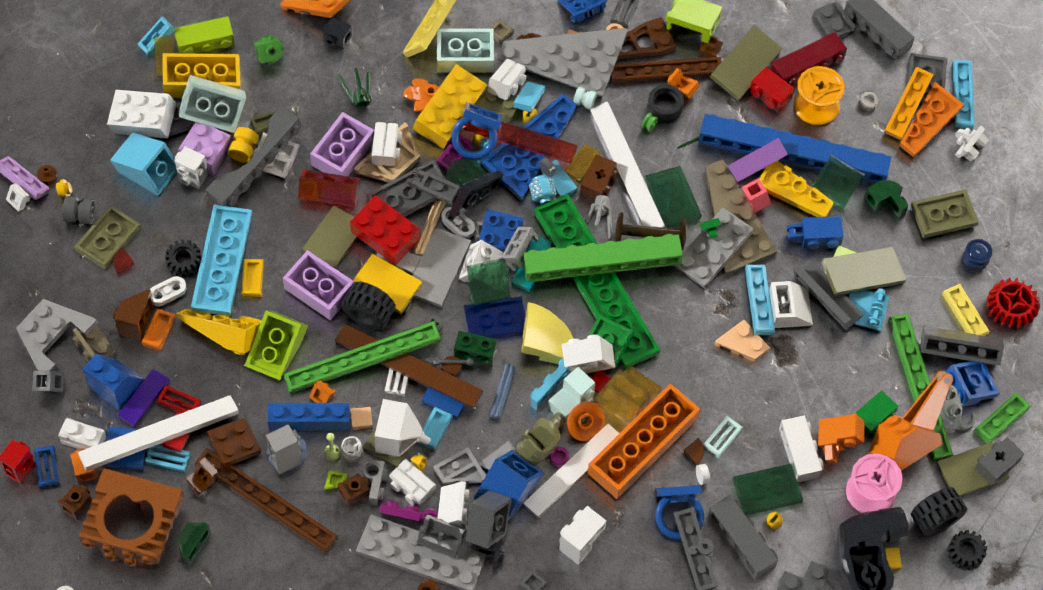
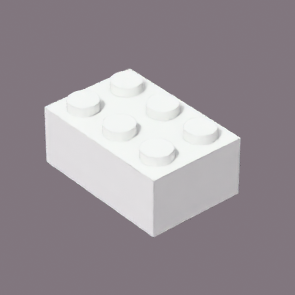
M116 90L107 125L115 134L131 135L134 132L146 137L168 138L176 103L169 94Z

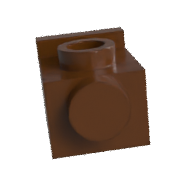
M359 473L342 483H337L338 492L348 507L369 496L368 488L371 487L365 476L361 478Z
M74 484L62 499L60 498L58 501L59 506L64 512L77 520L91 504L92 498L89 495L91 492L83 485L78 487Z

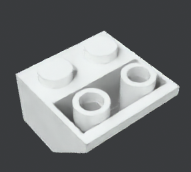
M792 281L771 282L769 294L774 327L812 326L808 289Z
M458 482L441 487L438 519L459 528H465L467 525V509L469 507V489H466V482Z

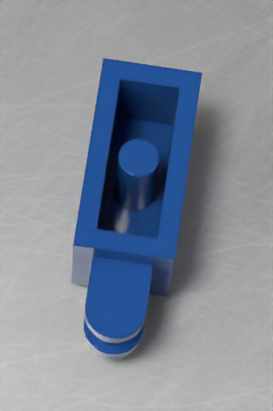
M841 216L802 218L801 224H793L786 227L787 232H789L788 241L802 242V247L810 249L841 246L844 237Z

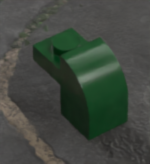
M882 180L871 185L866 190L864 198L875 212L889 205L900 219L906 215L908 209L906 199L901 196L903 187L894 181Z

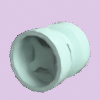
M579 86L573 102L577 106L583 104L586 109L591 110L594 106L597 92L592 90L586 92L585 88Z

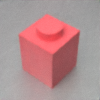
M759 178L742 187L744 195L754 213L771 205L768 192Z

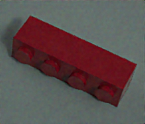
M833 32L772 62L770 70L793 86L807 69L816 66L828 67L843 61L847 47L836 32Z

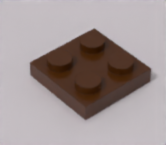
M245 418L207 432V436L223 467L261 454V448Z

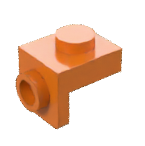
M678 68L667 80L668 85L678 88L683 97L690 99L700 87L698 81L684 77L681 69Z

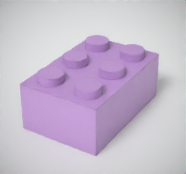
M342 112L310 153L311 165L339 182L344 183L354 170V167L358 165L373 145L375 131Z
M308 250L283 277L285 290L329 320H332L341 309V303L354 281Z

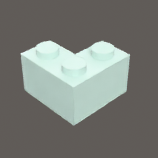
M577 367L564 379L563 388L549 399L548 409L554 415L557 412L563 414L559 419L564 416L566 418L564 424H566L570 411L577 404L594 401L595 382Z

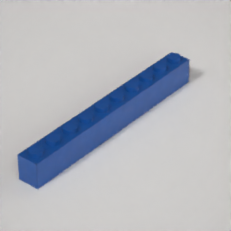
M705 114L699 143L750 154L779 138L788 155L778 161L873 183L887 179L892 156H887L884 153H874L862 148H852L845 144L830 143L827 140H817L809 136L795 135L788 131L782 132L771 127H760L753 123L738 122L735 119H725L713 114Z

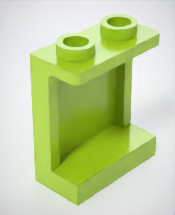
M674 0L672 10L667 12L665 18L667 29L671 30L673 24L701 32V41L709 43L711 35H713L721 20L723 7L704 0Z

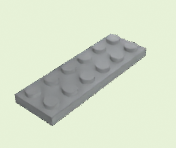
M370 515L357 546L356 554L459 590L475 589L487 554L461 546L456 557L452 558L417 544L418 530Z

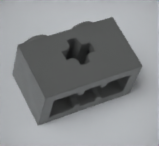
M1008 437L1003 441L997 440L992 445V450L988 454L984 452L977 459L978 464L975 470L992 486L1014 468L1024 456V453Z

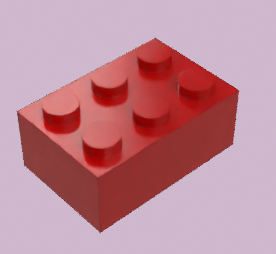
M376 195L350 221L351 232L395 266L421 239L420 228Z

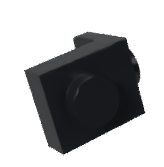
M494 543L489 548L479 545L475 546L476 551L494 557L493 569H497L498 563L502 564L505 552L501 551L502 544Z

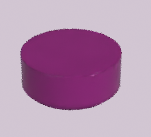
M556 447L549 455L551 465L561 468L568 462L569 452L567 449Z

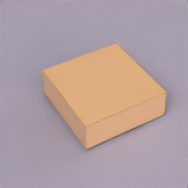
M371 407L351 409L353 430L373 428Z

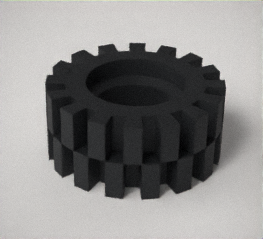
M181 239V243L175 241V246L170 244V250L167 249L165 254L169 271L173 272L175 276L179 274L181 278H183V274H186V278L190 277L189 273H192V275L196 274L195 270L199 271L202 259L199 247L195 243L191 244L190 240H187V243H185L184 239ZM186 253L191 256V260L187 263L180 264L176 261L177 256Z
M965 530L964 533L960 531L958 535L955 534L947 551H949L948 558L951 557V563H957L955 567L959 568V566H962V570H966V568L973 570L974 567H979L987 554V546H985V539L981 540L982 536L980 534L977 537L975 531L969 533V530ZM962 544H970L973 546L975 554L971 557L964 556L960 552V546Z

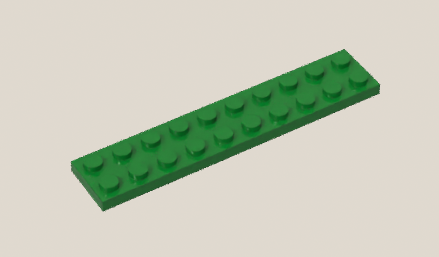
M568 194L534 208V214L549 240L552 241L554 248H566L570 245L585 246L589 243L597 244ZM615 272L571 277L596 320L600 314L634 331L620 359L625 369L660 353L659 346Z

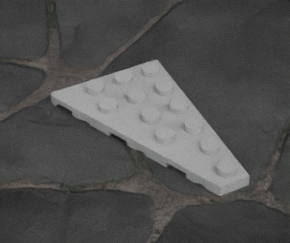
M621 28L503 41L497 60L504 62L508 58L514 61L515 64L519 63L525 66L528 72L575 89L580 86L585 88L586 92L595 91L597 92V97L603 98L628 29Z

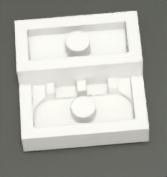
M263 133L258 148H255L252 159L262 148L267 137L266 133ZM288 141L287 146L276 154L274 161L267 164L263 172L285 179L296 158L300 145Z

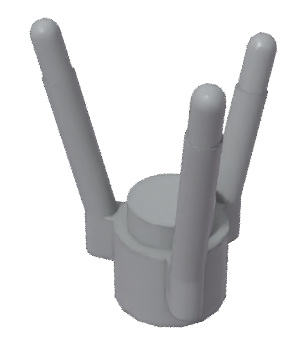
M599 195L596 197L595 203H592L584 222L587 225L595 211L597 215L594 225L598 226L600 217L607 213L608 238L611 239V200L607 196Z

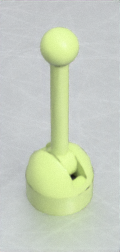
M328 433L326 438L329 441V445L324 450V456L326 460L335 462L340 458L341 453L339 447L333 444L334 434Z

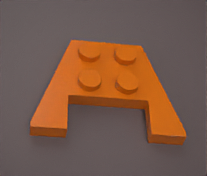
M284 0L280 3V6L284 11L293 9L297 13L306 11L310 12L311 15L332 18L350 0Z

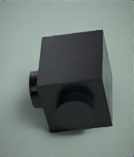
M332 17L322 28L324 41L330 46H336L344 50L352 37V25Z

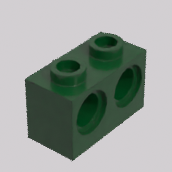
M459 331L454 346V356L459 360L473 358L474 363L493 367L497 352V339Z

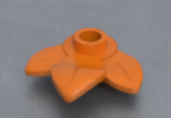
M417 78L412 80L413 86L408 87L404 91L403 97L415 101L414 111L420 112L423 111L439 87L429 84L424 79Z

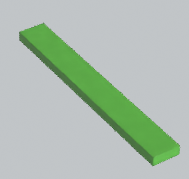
M907 313L889 317V323L915 402L930 384V379L909 314ZM939 414L934 431L940 434L943 444L930 452L933 462L954 456L941 414Z
M433 321L285 373L284 377L289 392L292 394L314 386L319 380L326 382L442 340L436 323Z

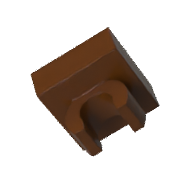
M711 35L709 43H702L699 54L708 58L718 57L724 42Z

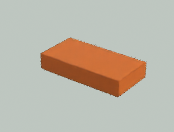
M157 309L141 342L142 345L161 351L176 319V315Z

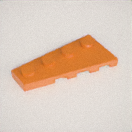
M934 82L929 94L926 96L921 108L900 142V147L915 157L963 108L964 104L938 83Z

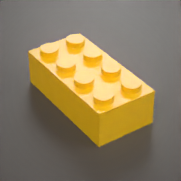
M163 53V94H169L172 98H182L190 75L240 90L239 54Z
M456 64L420 113L412 129L444 150L452 139L451 135L455 124L463 118L466 102L476 105L485 92L487 84Z

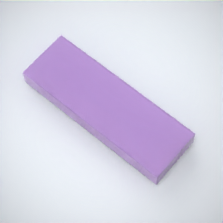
M7 156L0 160V173L14 184L17 183L34 200L49 194L50 188L11 157Z

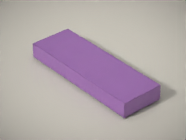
M777 138L728 166L736 181L739 182L788 154L780 139Z

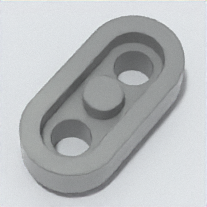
M452 207L443 210L442 222L447 228L463 238L470 239L475 234V224L461 211H459V216L451 221L449 218L452 216L449 215Z

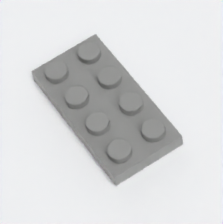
M723 207L713 218H719L721 223L720 227H716L718 237L710 239L708 230L702 231L683 253L681 264L674 265L675 268L704 289L753 233L752 227Z

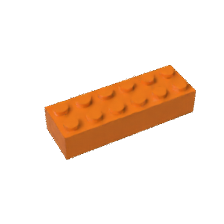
M670 383L588 464L587 473L618 499L698 420L700 408Z

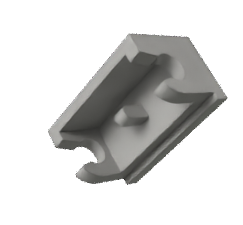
M517 227L501 257L512 271H517L518 267L521 270L524 268V264L520 261L533 239L536 242L539 240V236L532 227Z

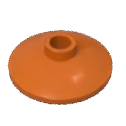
M593 402L577 404L570 411L567 418L569 433L580 441L591 440L603 429L605 424L603 410ZM585 416V421L581 422V419Z

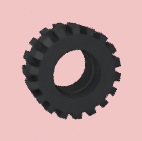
M354 282L341 303L342 310L350 319L363 327L373 330L384 329L396 307L394 301L387 293L365 282Z
M948 487L923 499L913 508L910 515L924 536H931L959 521L965 515L968 508L955 488Z

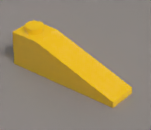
M184 309L176 313V318L222 347L232 350L235 354L239 355L246 354V352L251 350L262 321L246 316H241L240 319H232L227 315L211 316V313L191 311V309Z

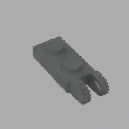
M417 168L413 169L412 173L422 179V181L419 182L408 178L406 183L409 186L450 205L454 204L461 186L428 171L424 172Z

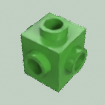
M267 35L262 37L260 41L253 42L261 64L266 62L269 64L279 61V58L283 57V43L281 40L278 41L275 36Z

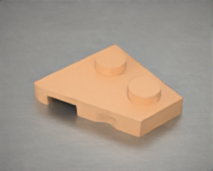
M745 320L715 341L717 347L723 346L728 348L732 353L742 355L753 362L766 354L770 349L759 335H754V330Z

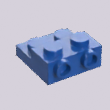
M970 361L953 364L945 371L953 377L951 385L957 388L962 407L977 404L980 400L995 398L1000 394L985 363Z

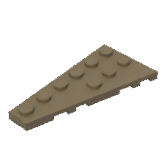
M722 159L707 165L705 171L714 216L723 207L753 228V233L725 264L724 274L726 277L744 269L746 265H754L775 256L777 250L724 160Z

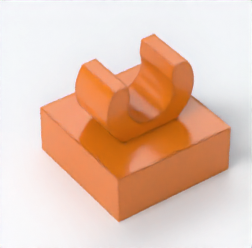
M319 380L314 384L309 398L315 403H330L336 390L330 389L328 383H323Z

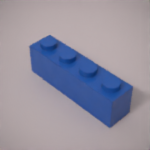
M268 403L269 431H276L286 425H289L291 430L295 429L296 431H350V403Z

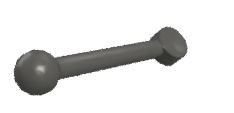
M435 357L432 363L434 366L440 364H468L471 366L474 364V359L440 360L438 357Z

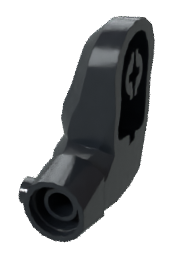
M901 507L864 512L850 517L840 524L837 530L838 558L851 590H891L893 587L894 576L887 561L883 542L889 543L908 535V521Z

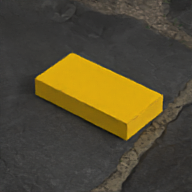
M244 259L242 297L262 298L263 259Z

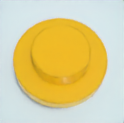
M65 179L56 183L59 197H70V193H72L71 184Z

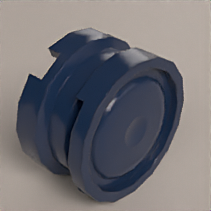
M983 239L971 240L968 242L963 253L964 263L972 269H983L988 265L992 257L993 250L991 245Z

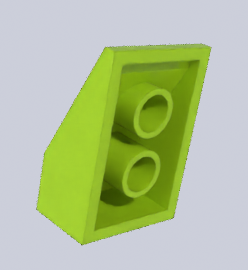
M266 310L245 366L275 379L282 380L303 341L308 325L277 312Z

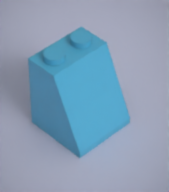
M134 132L110 159L118 173L158 196L177 174L175 157L165 142Z

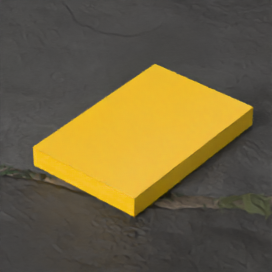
M374 254L370 256L353 280L354 282L369 283L383 290L394 301L396 305L394 311L402 314L422 285V281Z

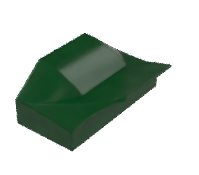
M189 521L177 537L182 563L190 564L211 533L207 523Z

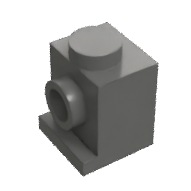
M33 371L32 391L63 393L64 373Z

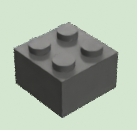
M488 491L472 502L468 508V514L470 515L465 527V533H467L466 541L489 548L503 538L507 531L512 498Z

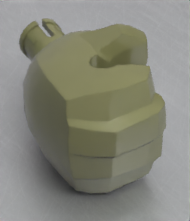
M557 412L550 420L539 418L532 430L526 429L522 433L521 437L524 440L517 444V452L522 458L531 464H538L556 449L561 437L558 428L566 422L564 416L558 421L563 414Z

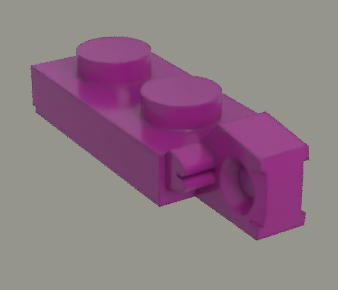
M387 500V503L383 502L379 510L380 513L423 522L427 515L434 518L438 517V511L428 508L425 511H420L418 506L407 505V507L399 506V502Z

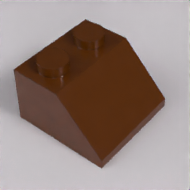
M147 289L121 301L119 308L115 309L113 319H115L119 336L142 342L155 310L151 290Z

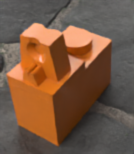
M857 414L819 420L818 446L822 448V452L825 454V461L830 465L838 464L839 452L845 450V446L855 447L858 444H864V420Z

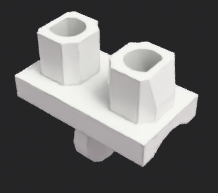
M979 126L977 130L972 132L969 128L965 130L959 129L956 132L958 139L956 143L961 145L955 156L958 158L964 156L969 161L974 160L979 152L973 145L975 144L981 149L989 141L983 134L985 128Z

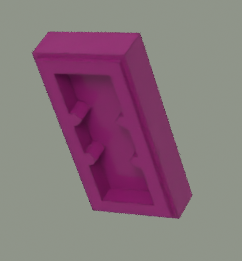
M459 134L461 145L469 151L473 144ZM451 142L437 159L436 163L450 175L464 157L455 150Z

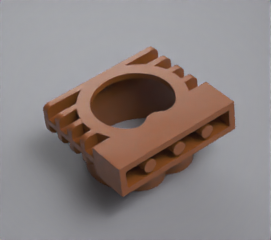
M103 468L95 489L96 495L92 499L91 508L87 512L86 521H84L83 529L78 536L79 541L84 547L91 549L94 547L100 548L104 558L110 561H116L117 559L124 561L126 565L132 567L136 565L142 566L143 563L153 565V563L159 564L161 554L165 549V543L169 538V532L173 527V521L177 519L184 499L182 489ZM126 503L136 504L142 510L146 508L154 510V519L150 529L136 539L123 540L116 538L108 532L104 524L113 510Z

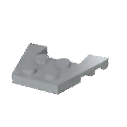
M43 299L16 329L38 371H54L58 366L45 356L47 350L72 324L85 335H88L99 322L91 316Z

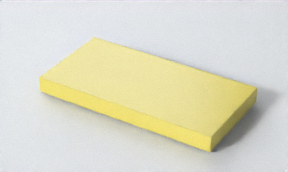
M435 0L402 54L410 57L426 50L456 0Z

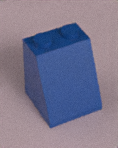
M95 354L83 368L89 389L118 410L124 407L145 380L117 359Z
M511 450L495 459L473 499L477 500L488 491L511 497L508 518L510 520L519 511L542 478L544 472Z

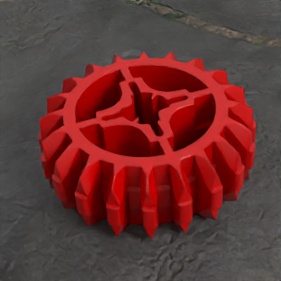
M1009 277L1006 281L1002 279L999 284H994L993 289H990L989 296L987 297V309L991 310L990 316H996L995 322L1001 321V327L1008 324L1009 329L1013 325L1016 329L1020 328L1021 325L1025 328L1028 323L1031 324L1034 318L1037 317L1040 309V297L1036 296L1037 290H1031L1032 285H1025V280L1020 283L1018 278L1012 281ZM1014 299H1016L1015 304L1013 305V307H1011Z

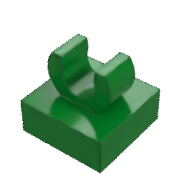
M719 218L700 223L701 231L708 230L710 239L718 237L716 227L721 226Z

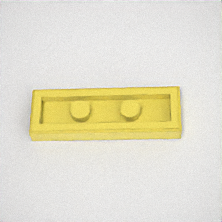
M961 284L943 291L942 295L966 333L983 336L989 334V329Z

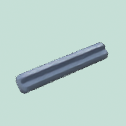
M506 364L490 411V417L498 420L501 417L515 372L514 365Z

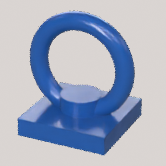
M466 102L463 118L455 124L452 130L451 138L455 150L461 156L473 160L488 156L496 146V129L499 130L501 126L502 115ZM470 122L479 128L488 129L490 134L488 145L479 152L466 150L459 140V133L462 127Z
M701 485L655 488L656 496H664L658 503L655 513L656 523L664 535L674 540H681L679 532L671 530L664 521L666 506L674 502H690L695 508L697 521L701 529L704 522V509L698 498L693 495L701 494Z

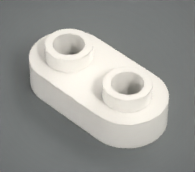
M176 276L153 286L150 290L155 306H163L183 296L187 290L184 279ZM175 287H179V288H180V289L177 290V291L173 290Z

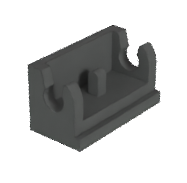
M427 515L423 527H420L417 544L455 558L463 544L465 530Z

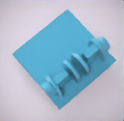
M878 289L875 293L866 290L850 293L849 300L863 313V317L855 322V325L882 331L890 298L886 296L884 289Z

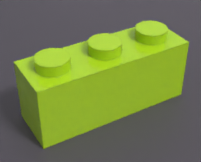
M229 16L177 27L174 30L179 54L209 52L213 49L227 48L235 45Z

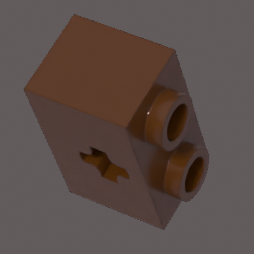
M596 154L581 183L580 194L594 200L599 195L608 196L611 189L609 185L611 181L616 180L618 170H616L617 162Z

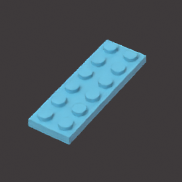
M219 205L213 206L191 311L231 316L252 218V210Z

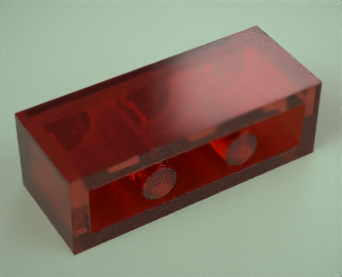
M303 169L299 178L298 199L308 202H322L326 205L335 204L345 208H355L359 199L360 178Z

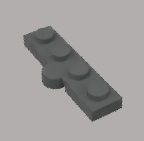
M694 508L675 512V521L696 589L709 590L718 587L708 557L713 552L714 545L710 539L702 537Z

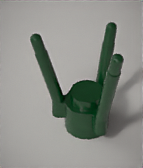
M354 68L358 87L354 94L351 93L341 74H338L337 76L347 92L351 104H355L358 108L368 106L370 101H372L371 73L367 72L365 91L361 86L358 69Z

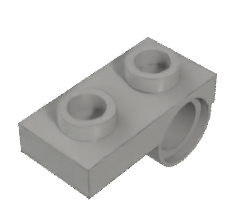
M377 460L367 462L363 470L364 476L371 485L369 504L370 506L378 507L379 500H383L384 488H382V483L387 481L388 469H385V461ZM370 471L378 472V474L374 476H371L368 473Z

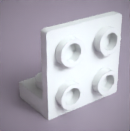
M482 240L470 245L458 279L465 283L476 278L497 291L503 290L509 271V266L501 259L504 252Z

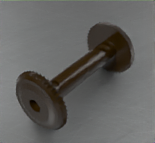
M623 212L618 214L615 234L616 242L621 241L622 235L662 237L666 234L679 235L682 251L684 250L687 234L685 218H681L680 229L623 224Z

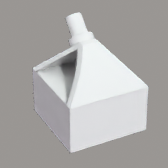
M383 399L375 431V452L399 457L416 442H422L425 445L430 443L431 439L422 431L420 423L407 403Z

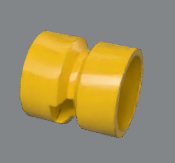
M238 127L233 136L234 141L231 142L227 154L235 161L248 163L258 143L259 135L252 129Z

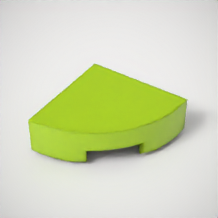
M329 470L324 491L338 490L337 483L347 480L349 474Z

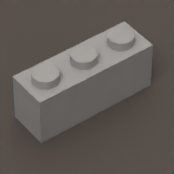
M286 425L266 435L270 458L279 474L301 464L300 438L295 429L291 430L290 426Z

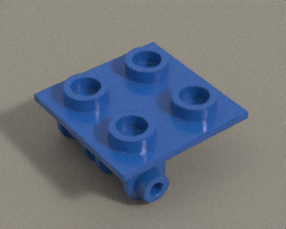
M558 0V2L572 14L570 16L572 22L579 23L585 17L589 18V14L593 16L604 11L607 0Z
M487 209L479 241L482 240L504 252L517 227H523L524 218Z

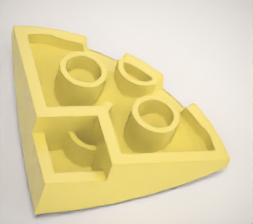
M528 302L521 353L539 356L541 361L558 364L563 359L562 344L568 343L570 339H574L571 331L551 311Z

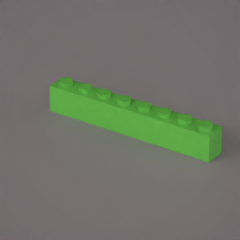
M666 234L662 237L648 236L636 240L630 238L619 242L607 241L602 244L589 243L585 246L570 245L559 249L553 247L542 251L530 250L523 254V264L526 282L679 265L682 262L683 254L679 235Z

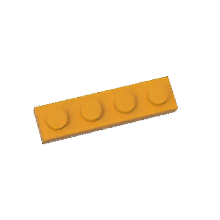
M919 67L915 68L884 133L902 140L933 77L932 73Z

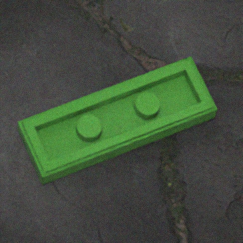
M1016 392L980 423L974 431L988 444L1030 409L1031 405Z

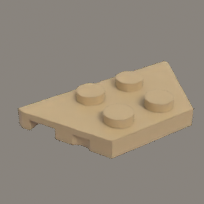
M405 122L399 127V131H402V141L397 144V148H400V158L396 159L395 166L373 165L371 152L354 167V172L389 183L410 170L420 161V154L409 132L408 124Z

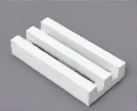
M389 369L385 393L405 397L408 377L404 376L401 391H397L401 376L397 372L394 387L391 390L394 371Z

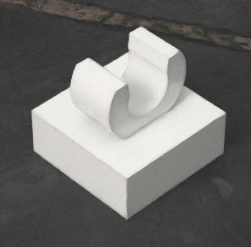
M15 183L10 185L6 200L17 211H21L25 208L26 202L31 200V196Z

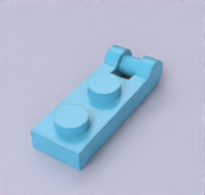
M564 358L559 361L556 371L546 376L543 381L544 384L540 388L534 389L531 393V406L535 410H538L569 375L570 370L564 367Z

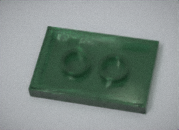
M681 166L645 176L644 179L666 228L680 225L681 218H685L686 223L701 219L702 214Z
M791 463L734 476L732 479L745 516L803 502Z

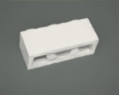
M805 416L782 420L779 429L796 483L819 478L824 466L822 459H818L816 453L818 452L816 441L812 440L811 437L812 427L810 422L806 421Z

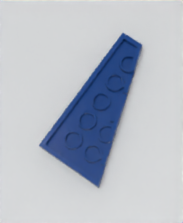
M563 93L482 160V166L490 173L499 170L504 175L501 183L522 201L529 190V184L540 171L538 162L549 156L575 112L577 105Z

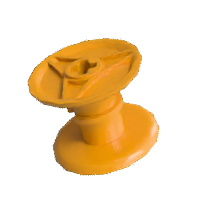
M816 66L803 72L798 80L799 92L794 99V109L797 116L811 125L830 123L840 112L839 100L845 91L842 77L835 70L828 67Z

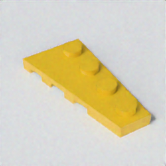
M778 160L768 165L759 178L768 194L813 216L827 217L833 206V201L815 187L809 186L805 179L795 175L791 168L787 165L784 166Z

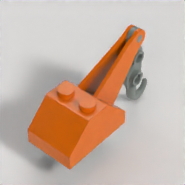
M939 371L903 417L894 415L879 424L870 446L869 454L888 456L896 462L902 471L943 444L941 436L934 431V427L942 407H944L946 415L954 422L957 429L961 431L970 429L975 422V414L971 413L968 423H962L963 407L957 388L951 385L953 381L952 375L945 371Z

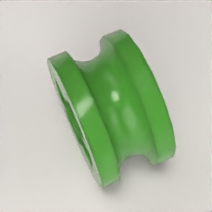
M648 113L641 127L647 128V131L651 132L658 121V117H653L652 113Z

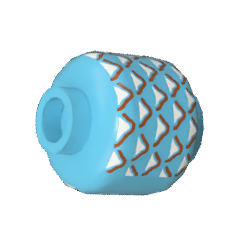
M546 175L534 177L529 184L531 197L534 202L543 205L550 202L556 196L554 182Z

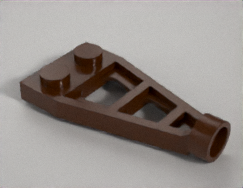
M659 17L644 22L629 31L624 43L630 41L634 50L620 51L618 59L659 56L675 51L676 44L663 18ZM643 34H648L653 46L639 47L636 39Z

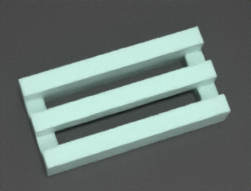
M726 416L703 444L704 449L707 448L711 454L714 453L715 457L719 459L741 433L743 427ZM730 423L731 425L713 446L710 445L726 424ZM734 427L737 428L718 451V446L723 442V440L728 436V434L733 430Z

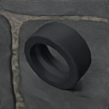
M667 84L658 85L649 93L647 108L653 117H658V121H673L682 113L684 98L678 88ZM659 96H669L677 104L674 109L666 111L657 108L654 101Z

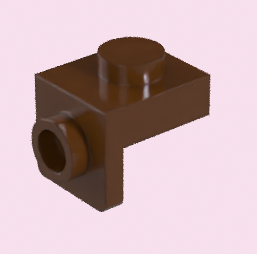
M203 458L198 462L195 472L186 478V482L197 494H200L214 484L218 471L213 463Z

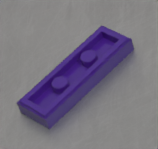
M152 369L119 412L118 418L135 428L158 398L164 386L168 385L170 379Z

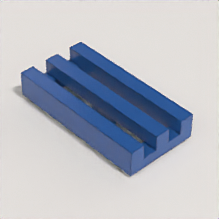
M55 446L34 449L39 488H44V486L52 487L54 484L56 486L60 485ZM47 451H51L54 479L52 480ZM42 452L44 457V465L47 479L46 481H43L42 478V470L39 453Z

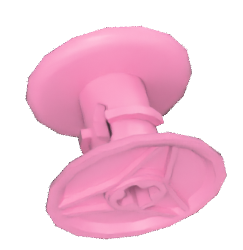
M868 454L860 458L853 466L851 477L846 486L847 499L852 507L860 513L891 508L895 502L897 492L901 489L903 479L900 468L895 461L885 455Z

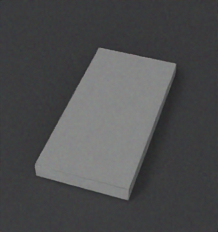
M435 227L413 274V277L422 281L421 287L413 298L442 308L471 245V240Z

